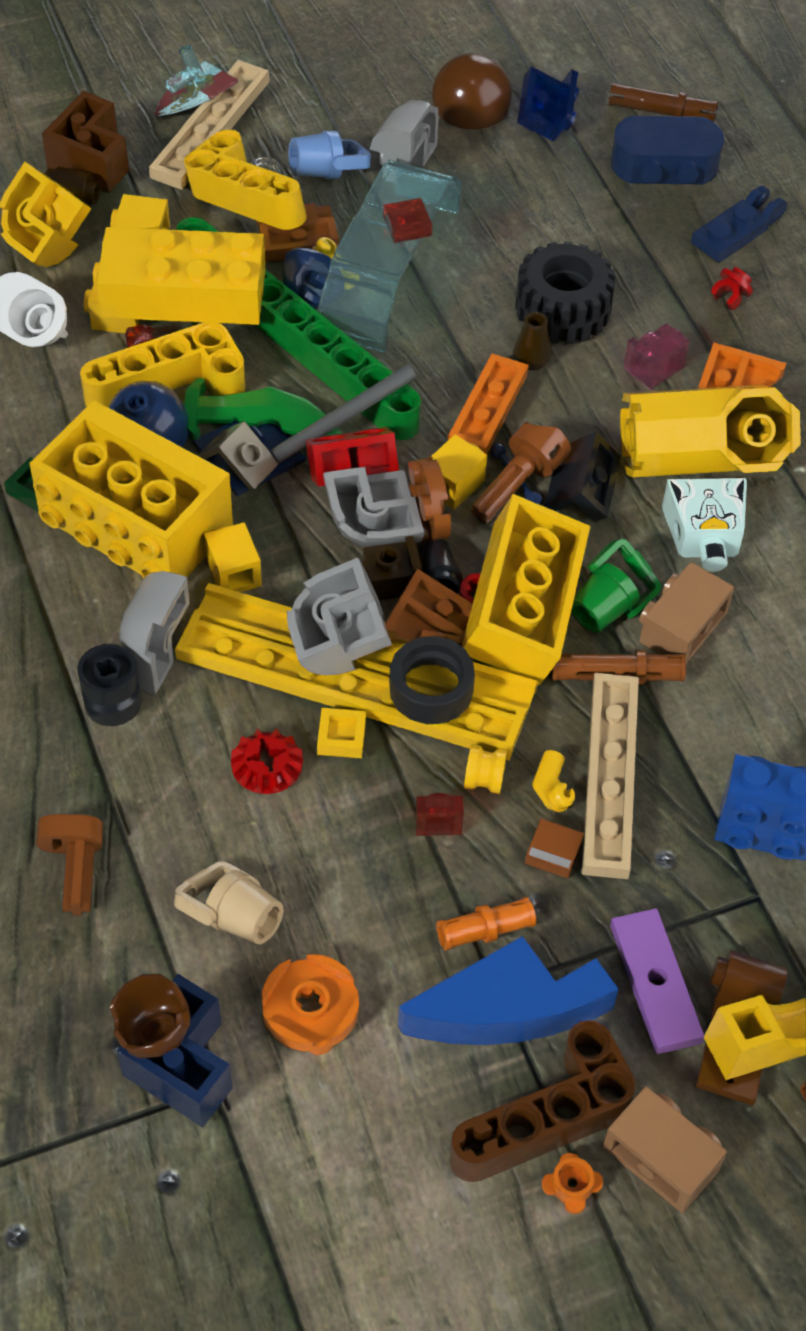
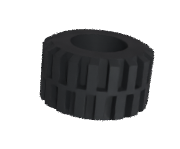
M564 241V244L552 242L548 243L546 248L542 246L535 248L533 254L528 253L524 257L523 264H520L515 305L518 320L524 321L525 316L531 312L544 314L548 319L547 327L550 342L558 344V341H565L566 344H575V340H581L582 342L590 340L591 334L597 336L602 332L603 326H607L612 310L616 275L615 271L611 269L610 261L607 258H601L602 253L596 249L591 251L587 245L581 243L578 246Z

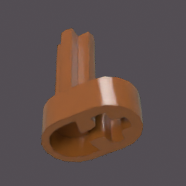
M52 814L41 817L37 825V847L49 853L66 854L62 911L72 912V915L76 916L82 915V912L91 911L94 853L102 847L103 822L93 816Z

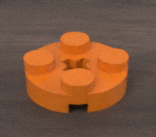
M319 954L306 955V959L297 960L292 963L291 959L280 963L269 974L262 989L263 1023L271 1035L286 1047L302 1052L309 1051L315 1055H323L329 1052L334 1045L342 1042L350 1034L358 1019L359 995L350 971L337 960ZM313 994L320 996V1009L317 1011L312 1010L311 1012L302 1010V1004L298 1001L301 997L309 999Z

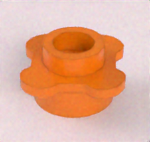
M566 1153L560 1157L554 1172L543 1177L541 1185L546 1195H554L564 1203L565 1210L568 1213L579 1214L584 1211L585 1201L589 1196L602 1189L603 1178L599 1172L593 1171L592 1167L585 1160L579 1158L578 1155ZM568 1180H575L577 1186L570 1187L567 1183Z

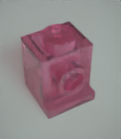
M668 323L654 332H647L639 341L632 337L627 342L623 368L652 390L684 368L689 340Z

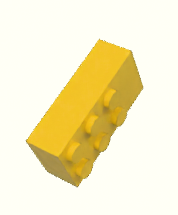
M106 227L96 282L101 318L259 325L265 277L264 234Z
M512 494L494 522L461 647L467 651L471 658L503 671L536 680L538 685H541L561 658L590 531L589 525Z

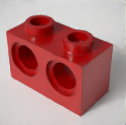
M387 427L305 439L311 480L318 487L325 486L324 472L365 467L367 475L399 471L395 435Z

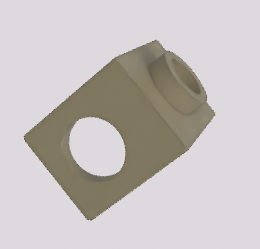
M245 421L221 431L197 455L202 459H206L219 453L249 490L255 489L279 464Z

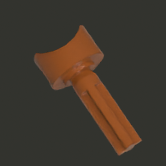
M525 422L509 440V447L515 457L472 504L471 512L474 516L479 517L483 523H489L532 473L542 477H549L571 451V445L567 437L558 427L533 425ZM555 447L558 448V449H556L552 454L549 455V453H550Z

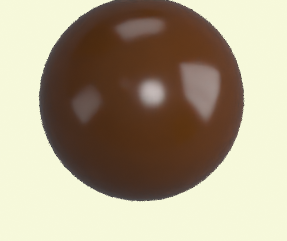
M466 53L452 58L439 70L432 88L433 106L438 107V115L442 120L458 128L483 129L493 126L506 116L511 104V84L505 70L495 60L483 54Z

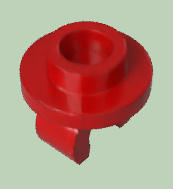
M734 267L732 270L723 268L719 273L723 280L717 281L711 289V294L716 300L726 291L733 292L726 302L731 310L736 309L740 305L742 295L750 297L754 292L749 285L752 279L737 267Z

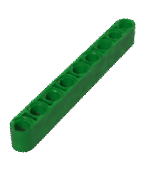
M196 217L186 218L180 221L176 227V230L219 232L207 221ZM265 269L260 323L255 326L345 401L348 402L393 373ZM406 384L367 408L361 414L378 428L387 427L393 431L396 440H408L413 438L420 428V395L411 386Z

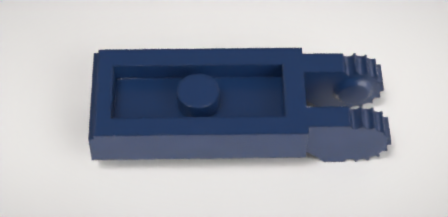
M758 186L757 189L755 188L750 192L746 200L742 199L692 234L691 243L720 263L768 230L769 225L784 214L788 203L781 197H778L768 203L763 212L759 211V207L767 202L770 191L765 186Z

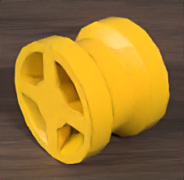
M471 744L464 789L474 790L477 787L488 788L490 793L500 795L507 750L498 748L494 752L484 751L481 745Z

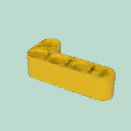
M222 130L213 134L185 157L184 165L192 194L195 198L278 229H294L306 221L307 215L298 181L247 163L241 135L236 130Z
M200 323L93 359L85 363L80 371L86 407L93 400L109 407L111 400L120 389L130 383L142 380L159 382L174 390L191 384L197 378H203L213 396L245 392L246 388L243 356L227 329L219 323Z

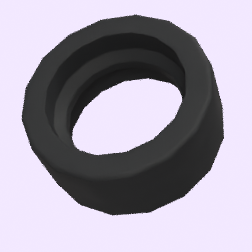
M430 636L419 637L407 642L395 653L390 665V697L397 710L407 718L423 724H443L458 718L469 707L474 693L475 671L473 660L463 647L453 640ZM438 665L453 672L458 678V685L453 691L444 695L427 696L417 693L408 687L405 677L412 669L419 666Z

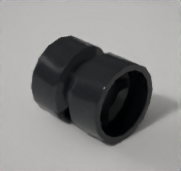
M116 644L97 645L86 651L80 658L77 667L86 714L92 721L103 726L123 725L132 720L139 712L142 702L134 656L128 649Z

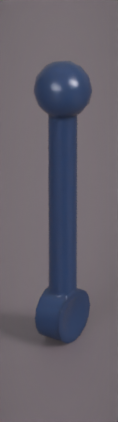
M501 443L494 444L491 447V455L499 459L504 467H506L510 462L506 455V447ZM524 482L519 488L525 495V499L541 505V495L537 492H532L526 482Z

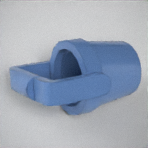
M332 130L292 138L289 143L288 159L291 172L295 176L323 177L324 179L331 180L338 179L342 174V170L370 168L371 153L357 141L341 139L338 132Z

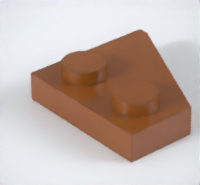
M417 569L386 619L385 625L390 640L407 643L419 637L438 636L453 640L462 646L473 604Z

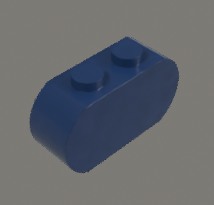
M629 116L620 121L616 126L611 154V167L619 178L628 183L703 185L711 181L718 172L724 135L716 123L705 117Z

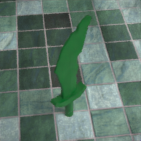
M197 378L186 389L185 401H182L189 415L187 431L192 441L201 437L199 423H233L234 421L241 423L245 421L248 426H255L257 428L263 424H275L280 427L281 432L295 435L326 415L308 399L271 386L225 396H202L206 392L205 380L203 378ZM337 427L324 436L342 434V432Z

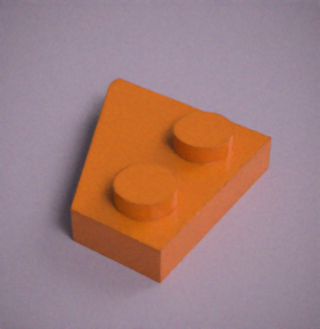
M713 342L698 388L746 385L771 387L783 377L787 363Z

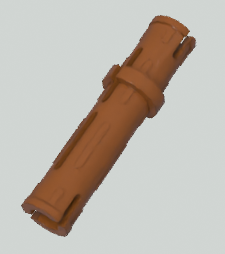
M636 650L635 654L561 653V658L552 669V681L593 680L594 673L639 677L638 685H645L646 681L656 680L685 682L686 658L685 654L656 655L646 654L645 650Z

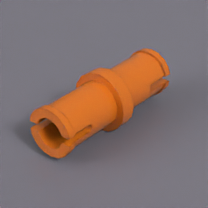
M528 897L492 908L485 904L477 906L473 913L437 921V935L444 951L479 940L490 943L497 941L498 935L526 927H534L536 925V914L533 904L529 901Z

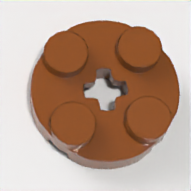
M433 457L408 462L411 480L408 486L411 497L415 496L424 530L421 543L430 540L449 539L451 533L450 513L444 514V500H448L447 489L437 460H432Z

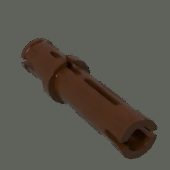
M615 82L612 84L610 93L624 95V97L616 95L609 97V106L614 105L676 117H705L715 122L716 113L704 112L702 110L715 112L718 109V101L687 97L688 93L679 92V95L621 85Z

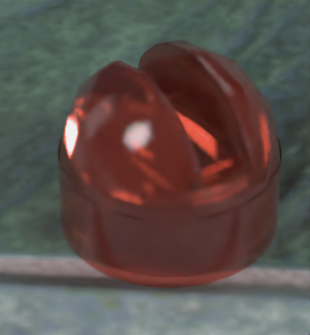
M148 324L128 327L125 332L128 348L159 338L152 336L156 330Z

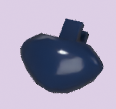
M300 247L286 252L282 267L283 284L314 309L332 304L345 294L346 281L339 267L329 256L310 248Z

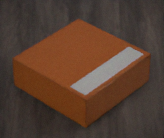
M540 819L527 851L525 864L569 879L583 842L584 833Z

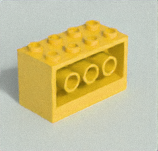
M95 400L29 463L39 510L38 513L43 522L52 528H60L69 533L81 545L97 549L107 555L116 565L127 566L141 574L143 578L152 572L161 571L188 577L206 557L204 533L215 531L224 526H233L230 473Z

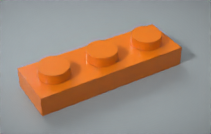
M491 353L448 435V440L456 434L468 443L477 445L482 452L488 454L528 376L529 365Z

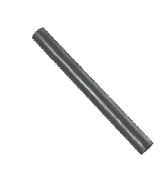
M408 363L271 449L275 459L280 464L306 447L305 439L323 437L417 378L414 369Z

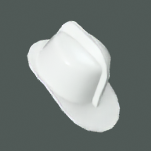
M21 272L6 273L0 276V331L20 344L32 348L48 346L58 341L59 338H67V308L63 297L59 293L32 276Z

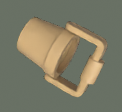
M224 861L216 862L208 868L202 869L185 880L175 890L174 906L178 910L204 925H210L218 931L229 932L255 944L261 945L267 942L274 935L282 921L284 913L282 903L261 888L260 882L256 878ZM217 881L206 900V904L193 898Z

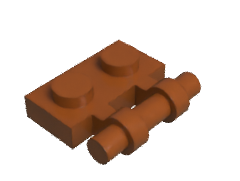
M315 202L304 203L307 215L306 221L301 226L290 230L278 229L256 220L259 234H264L265 262L284 260L286 252L296 247L312 249L313 246H316L317 240L322 237L333 240L337 247L334 253L340 254V242L334 217L331 214L330 204L316 206Z

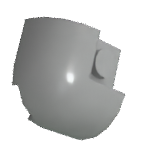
M409 100L398 106L386 117L373 137L370 150L380 153L379 165L383 166V182L396 186L410 163L424 167L436 148L438 140V107L432 106L429 101Z
M365 467L323 473L333 520L344 538L359 547L405 542L406 536L413 535L415 543L422 541L424 530L415 496L411 497L404 470L367 475Z
M359 557L321 572L305 581L303 584L306 588L294 601L292 610L287 611L288 628L298 661L311 673L339 675L356 670L353 660L392 645L384 622L385 616Z
M165 571L152 572L143 579L124 611L119 631L120 646L128 649L135 658L139 687L153 695L157 694L174 663L171 636L190 604L187 577Z

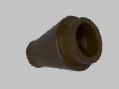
M531 312L525 316L523 327L513 349L516 360L528 364V370L543 368L552 357L547 327L548 319L540 312Z

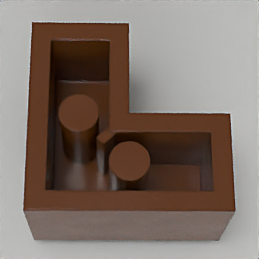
M82 91L42 133L47 168L56 169V167L61 166L93 173L96 177V182L100 183L101 190L108 193L129 172L126 139L124 136L119 135L117 131L114 102Z

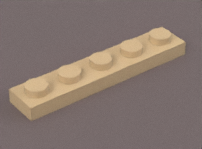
M237 60L226 75L238 81V83L209 101L202 103L149 166L150 178L182 190L189 182L184 165L185 157L213 134L233 128L270 82L269 70Z
M594 673L582 875L629 879L631 870L639 677Z

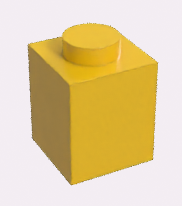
M456 434L431 456L433 457L432 460H437L444 477L448 500H444V504L453 510L485 482L487 454L482 452L477 445L468 443Z
M245 522L233 526L220 527L215 531L204 533L206 561L217 586L238 592L262 587L261 560Z

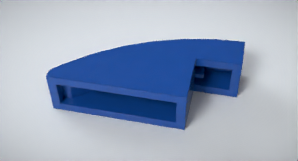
M522 936L400 1005L398 1028L406 1036L449 1044L494 1045L524 1042L572 1029L574 1025L581 1021H592L612 1011L619 988L596 958L555 981Z

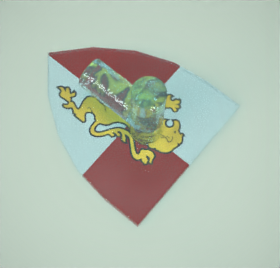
M183 46L179 49V54L186 68L165 81L168 90L158 102L154 114L155 116L168 115L195 107L223 93L238 83V79L206 61L200 64L192 46Z

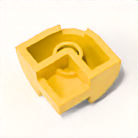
M24 162L0 201V208L2 209L1 226L3 229V233L0 235L10 246L34 264L43 267L57 265L69 257L77 248L78 244L72 238L92 208L56 181L27 162Z

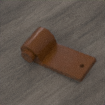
M729 950L726 958L718 956L710 978V984L717 986L709 1025L719 1007L763 995L768 1004L779 1005L787 979V968L733 950ZM705 1042L695 1087L753 1106L757 1098L762 1069L725 1080Z

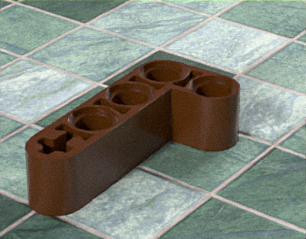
M586 1020L577 1023L570 1030L563 1059L565 1069L570 1078L468 1119L456 1127L452 1135L449 1162L452 1171L457 1177L468 1182L482 1181L606 1129L613 1124L632 1102L636 1084L611 1033L604 1025L597 1021ZM584 1045L590 1046L599 1054L593 1057L584 1056L576 1048ZM604 1088L614 1089L622 1098L614 1101L607 1100L602 1097L599 1090ZM557 1107H568L577 1116L573 1119H562L553 1110ZM520 1125L527 1128L532 1135L523 1139L515 1138L507 1129L511 1126ZM471 1146L472 1150L464 1151L465 1147ZM482 1151V1155L476 1156L474 1153Z

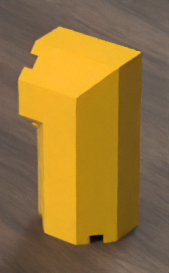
M746 385L623 393L622 401L630 404L629 408H621L620 444L622 457H631L632 465L624 467L626 475L632 478L740 471L743 473L777 471L784 463L783 460L801 445L800 411L792 403H789L775 387Z

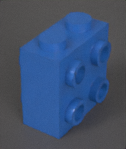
M735 754L721 801L714 840L727 843L736 849L751 848L772 853L774 856L785 860L799 859L805 861L806 767H792L769 762L759 756L747 757Z

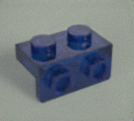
M531 66L523 79L517 123L553 142L563 130L568 131L576 117V111L573 109L580 90L577 87L578 72L571 69L561 82Z

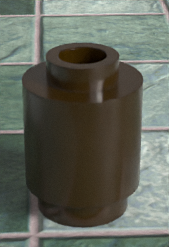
M61 166L56 167V169L48 168L45 175L73 193L75 197L90 208L92 205L97 204L101 187L100 183L96 182V177L93 173Z

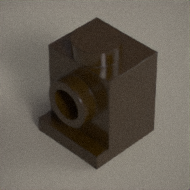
M414 535L406 536L405 542L363 548V560L360 561L371 581L378 600L399 598L417 569L422 571Z

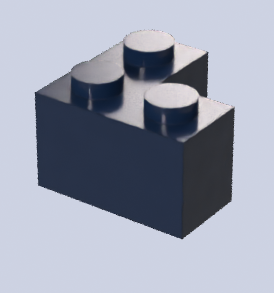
M177 974L172 981L177 984L183 993L190 1011V1026L180 1046L161 1057L137 1058L130 1055L122 1046L117 1050L124 1077L203 1128L233 1089L231 1069L228 1062L204 1048L222 1024L219 999L182 975Z

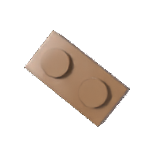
M690 562L680 575L677 573L671 575L663 588L662 596L657 602L651 600L645 606L639 618V622L643 624L639 642L660 655L685 654L687 663L728 613L735 587Z
M647 1086L608 1128L603 1149L682 1214L719 1172L727 1154V1151L722 1148L720 1140L713 1132L703 1126L696 1127L681 1115L679 1107L672 1099L664 1094H655Z

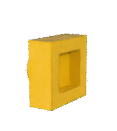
M321 708L317 755L362 759L366 711Z

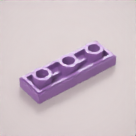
M655 908L612 918L610 928L655 1054L702 1044L704 1033L658 909ZM650 981H658L661 985H654Z

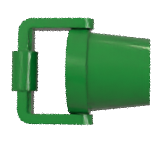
M626 539L614 540L587 565L591 572L587 581L574 596L571 613L584 628L593 633H599L624 613L628 619L635 617L660 592L661 583L652 572V567L637 549H634ZM616 550L621 553L624 561L638 579H641L648 589L641 596L633 581L622 570L610 563H604Z

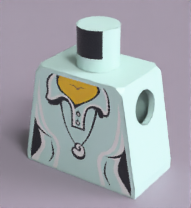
M746 478L667 479L662 508L679 555L682 557H701L703 569L708 572H717L727 566V557H734L739 554L745 528Z

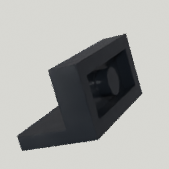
M594 432L570 443L571 451L569 455L552 473L544 507L557 511L575 504L594 522L608 518L621 455L597 432Z

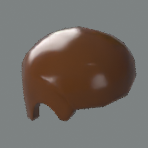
M142 974L126 982L110 1003V1011L115 1026L113 1033L122 1048L137 1058L161 1057L179 1047L190 1026L189 1006L183 993L175 982L162 974Z

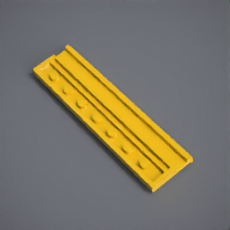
M211 583L207 584L205 596L198 610H194L175 648L177 660L334 708L366 711L367 718L470 749L471 744L481 745L484 751L494 752L498 748L506 749V760L508 761L511 759L538 686L536 680L473 662L475 682L474 693L469 707L458 718L443 724L416 722L399 712L390 697V665L395 653L405 642L391 640L392 645L353 660L356 670L339 675L311 673L298 661L290 635L287 611H291V607ZM438 665L419 666L412 669L405 677L408 687L417 693L427 696L444 695L453 691L458 685L457 676L447 668Z

